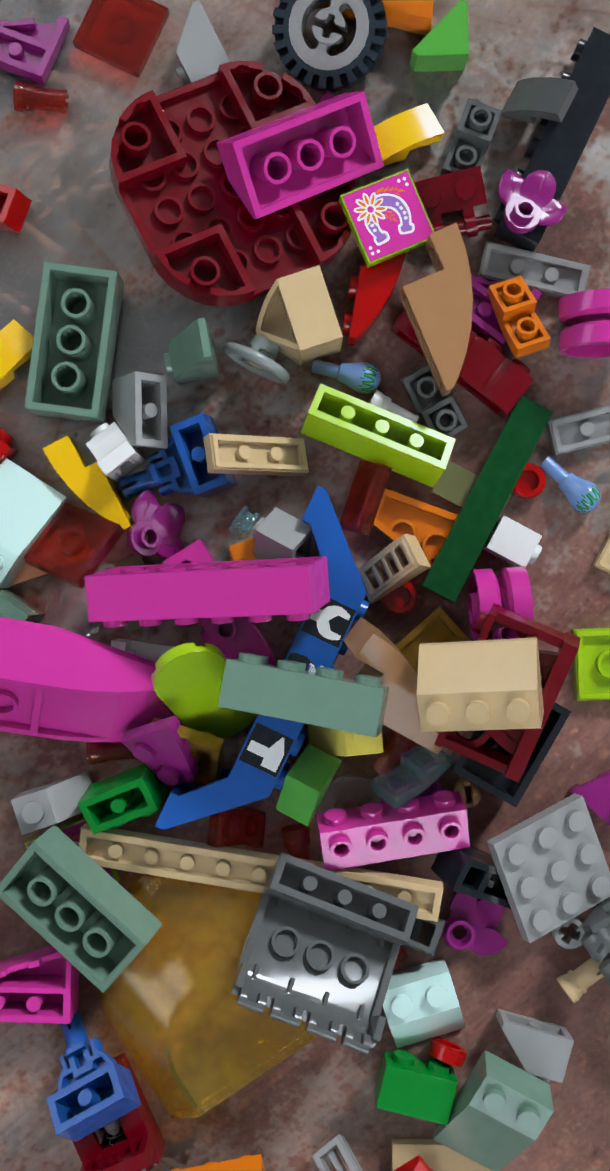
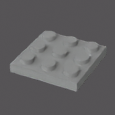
M574 793L486 841L521 937L528 943H532L610 897V870L582 795Z

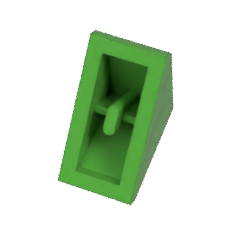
M460 0L412 50L409 68L413 72L464 71L469 56L468 2Z
M308 744L286 775L276 810L309 827L342 760Z

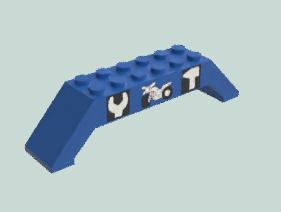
M317 486L301 521L311 526L312 537L318 555L327 556L330 602L321 607L318 613L310 614V619L301 622L284 660L306 663L305 671L315 673L316 667L336 669L332 664L337 654L344 656L348 649L343 641L344 638L347 636L353 621H358L360 617L363 618L369 602L364 600L367 593L327 490L320 486ZM257 714L233 766L221 770L220 780L202 787L191 783L175 785L155 826L162 830L169 829L268 798L273 788L280 790L289 772L288 767L290 764L286 763L288 756L291 754L296 757L305 739V731L301 730L304 723Z

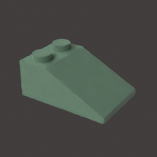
M484 1050L453 1101L448 1125L439 1124L433 1134V1139L492 1171H500L536 1141L552 1116L554 1107L550 1084Z

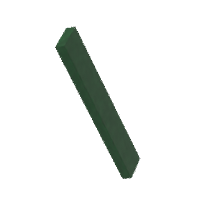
M521 396L517 401L420 587L452 604L455 603L553 413L552 411L524 396Z

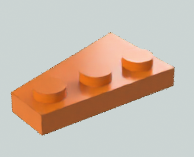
M380 487L368 522L392 541L404 534L416 536L431 566L457 514Z

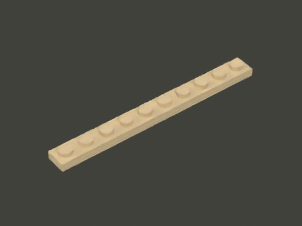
M84 824L81 828L79 847L100 867L258 893L263 892L279 858V855L122 829H107L93 834L88 824ZM301 859L325 869L323 862ZM356 867L331 870V872L419 906L417 919L438 922L444 889L442 881Z

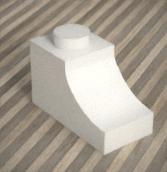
M115 422L111 425L104 423L97 427L90 434L92 439L86 443L104 474L117 482L119 478L125 477L146 461L138 449L130 444L120 426Z

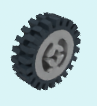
M280 0L278 8L275 7L274 9L275 25H272V34L275 36L276 42H274V45L281 57L280 60L293 76L313 89L337 92V89L343 88L346 90L352 88L351 85L356 82H362L366 79L365 76L369 72H373L377 66L378 59L383 55L384 44L387 42L388 24L381 0ZM328 2L331 3L330 7L320 10L315 15L319 23L329 26L332 20H334L335 25L340 31L348 33V26L342 16L343 11L346 9L351 10L356 18V33L352 43L344 52L334 56H330V51L344 44L345 39L342 35L332 32L329 38H326L322 28L312 25L313 34L318 40V46L315 49H310L305 37L306 22L310 14L319 5Z

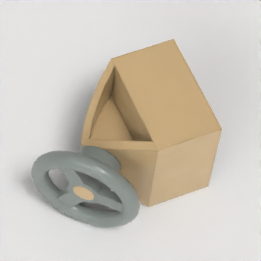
M320 265L276 279L263 302L256 325L257 335H254L250 348L235 342H228L223 348L225 354L251 372L268 380L283 384L289 381L290 375L285 368L274 361L278 352L299 365L341 352L343 335Z

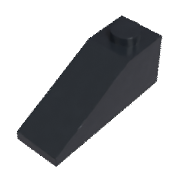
M472 845L469 848L438 853L431 869L452 891L511 909L491 854Z

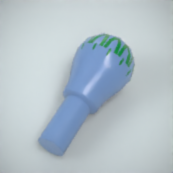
M314 359L312 365V373L335 378L338 382L345 384L360 394L374 392L381 382L379 369L370 362L342 363L339 365Z
M549 456L539 466L559 484L558 488L564 493L568 503L574 510L588 513L597 508L601 500L599 488L594 483L580 478L573 473H568Z

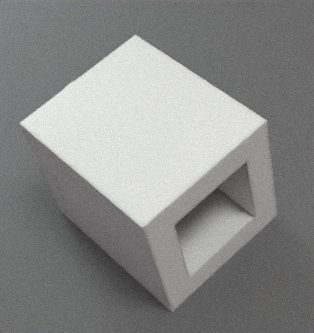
M503 515L496 522L483 550L515 567L526 568L527 564H534L542 550V546L538 545L542 535Z

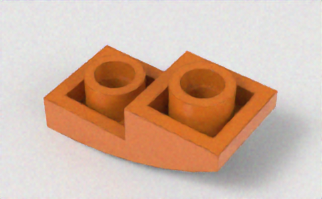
M522 276L488 286L487 291L495 316L515 358L517 359L549 348L551 337L535 312L537 301Z

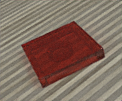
M92 0L75 35L73 44L75 48L139 78L170 15L169 9L152 0Z
M65 503L23 559L28 565L83 589L85 586L84 576L94 574L120 539L124 530L120 524Z

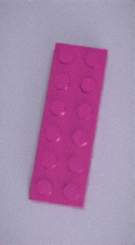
M327 556L117 566L84 576L89 622H103L105 628L122 627L127 625L126 621L139 620V626L143 627L160 625L162 620L175 619V625L198 623V618H211L212 624H225L234 622L235 617L248 616L249 622L252 623L271 621L273 615H286L287 621H303L310 619V614L318 613L321 607L330 602Z

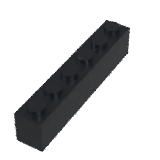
M595 27L587 41L580 38L570 60L576 62L572 72L564 71L561 79L574 80L579 89L562 123L541 119L539 124L544 126L545 129L540 138L533 136L524 154V157L530 159L524 171L518 168L516 171L524 179L530 173L537 170L549 171L556 181V191L553 199L558 201L561 199L610 96V34ZM502 202L493 219V222L499 224L493 236L522 250L533 252L538 246L547 226L537 225L535 229L524 234L512 232L506 226L504 218L506 206Z

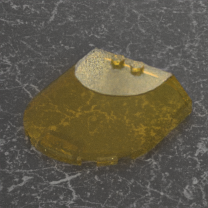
M148 874L142 876L127 889L163 925L107 990L102 993L98 989V993L105 1014L113 1029L172 1120L200 1117L319 1037L305 1031V1021H301L300 1026L295 1028L269 1018L270 1008L266 1006L262 1014L236 1005L237 995L231 993L236 966L262 893Z

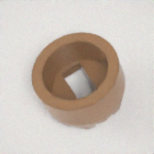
M465 778L458 780L452 788V791H459L466 808L475 807L481 800V788ZM464 786H470L472 801L466 803Z

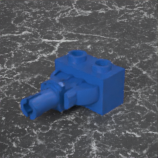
M204 413L169 426L172 436L168 438V448L160 449L159 452L147 456L148 462L151 464L146 469L118 480L119 486L125 487L121 491L127 500L148 489L152 490L154 488H160L159 492L163 496L178 492L206 498L238 485L234 474L208 473L203 437L209 433L219 434L214 418Z
M80 1010L76 1011L70 1024H60L67 1048L64 1051L65 1056L59 1057L62 1071L58 1080V1092L46 1098L56 1135L75 1142L141 1106L131 1071L118 1064L112 1056L104 1052L101 1040L97 1038L88 1039Z

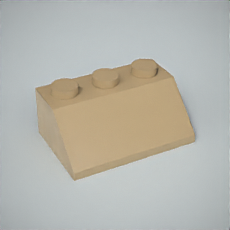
M537 637L420 644L417 703L421 732L541 728L544 707Z

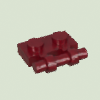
M480 166L414 182L434 232L454 224L443 225L441 215L462 210L463 220L458 221L457 224L461 236L467 235V238L478 236L480 231L492 229L490 215L475 217L473 207L487 204Z

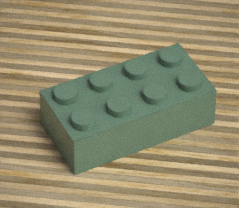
M44 261L24 406L29 412L40 416L101 424L106 423L124 282L117 271Z
M239 652L238 659H226L218 707L371 737H377L382 732L390 687L381 685L382 678L356 674L355 680L343 678V670L316 667V673L305 671L306 663L278 660L277 665L268 664L269 656Z
M56 825L49 828L30 845L0 882V898L102 993L107 990L163 925L162 922Z

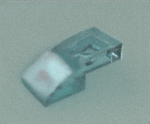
M419 745L400 754L399 767L373 778L372 791L396 809L431 786L450 767L452 757L442 750L437 755Z

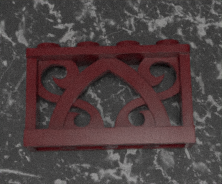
M493 603L490 612L482 610L473 632L480 634L478 640H492V635L497 629L508 627L513 629L519 638H529V635L558 647L557 652L538 650L544 707L541 728L485 730L480 736L472 739L460 736L457 731L436 732L439 734L434 745L438 747L443 746L505 773L504 777L519 783L579 650L580 637L568 632L563 633ZM492 737L512 755L509 757L483 746V744Z

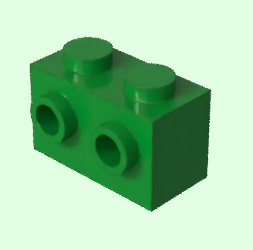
M144 763L91 784L77 804L93 834H97L107 829L119 828L128 821L138 817H147L156 813L161 808L168 789L165 783L158 779L157 774Z
M384 1050L374 1089L376 1108L448 1125L458 1085L454 1068L435 1058L429 1061L417 1059L413 1054L404 1050H395L394 1053Z

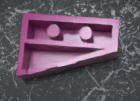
M52 945L0 961V1022L71 1023L79 1008V970Z

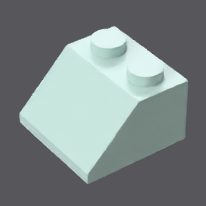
M444 957L392 973L383 1008L397 1048L465 1028L460 1005Z

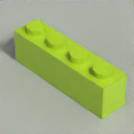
M321 383L301 430V434L430 487L435 486L445 471L456 440Z

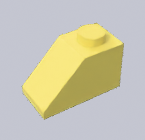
M307 724L309 744L332 756L348 757L384 753L382 732L377 737H371Z

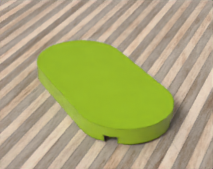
M195 642L184 643L168 650L156 662V670L151 675V681L157 696L186 727L200 732H210L216 737L223 739L239 733L254 720L257 714L218 707L227 659L218 647L208 643H204L205 646H196Z

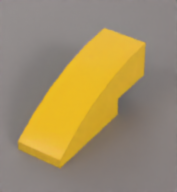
M67 435L42 448L55 471L86 505L105 519L129 531L134 522L112 479L104 474L97 462L88 466L75 439Z

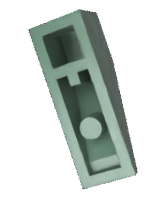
M205 317L196 319L168 342L170 353L164 354L167 375H174V379L178 384L220 377L214 341Z

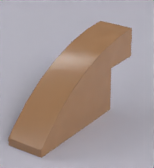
M457 222L429 234L425 247L436 272L403 286L399 295L442 397L448 395L457 382L467 353L472 326L473 292L471 271L466 247Z
M360 617L343 641L357 659L366 663L357 675L365 674L382 678L381 685L390 687L383 725L438 755L442 747H438L434 743L439 733L421 732L417 703L418 674L395 644L378 628Z

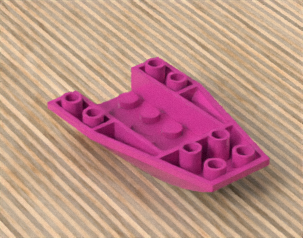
M0 617V731L58 740L121 742L127 730L149 724L154 717L165 719L175 714L164 704L154 690L151 675L156 670V662L56 626Z

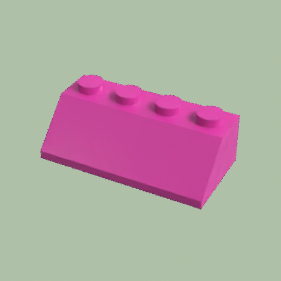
M365 91L338 95L216 143L228 181L253 219L261 218L384 167Z

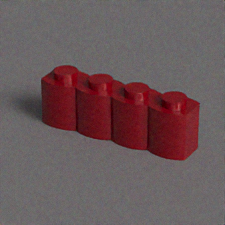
M404 310L393 324L391 331L425 358ZM472 324L467 353L456 383L474 395L491 411L504 418L534 379L529 375L531 371L528 366L518 359H513L512 361L507 359L501 353L502 347L488 336H485L483 339L476 335Z

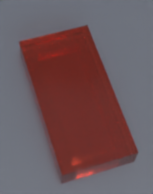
M360 460L339 522L342 530L366 537L370 536L392 468L383 464Z

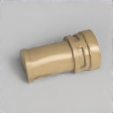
M591 957L574 971L570 969L567 974L556 978L574 1004L580 1000L579 998L583 994L588 992L586 989L604 977L598 968L603 960L594 962Z

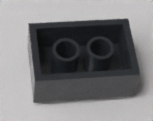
M556 702L554 703L519 783L504 777L505 773L454 751L447 765L453 772L510 805L517 807L571 711ZM485 730L465 731L463 737L467 739L476 738ZM492 737L483 744V746L509 757L512 755Z

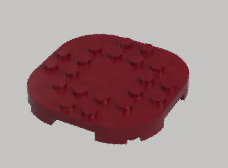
M254 61L228 62L219 65L218 71L214 75L156 96L154 91L151 90L135 99L123 111L112 137L109 169L113 188L153 267L160 277L176 292L204 305L220 307L240 305L268 294L278 278L320 265L322 270L337 257L352 231L339 198L340 195L356 189L354 179L258 219H253L228 181L216 144L217 142L315 105L309 93L293 77L285 72L282 77L274 72L263 69L264 63Z

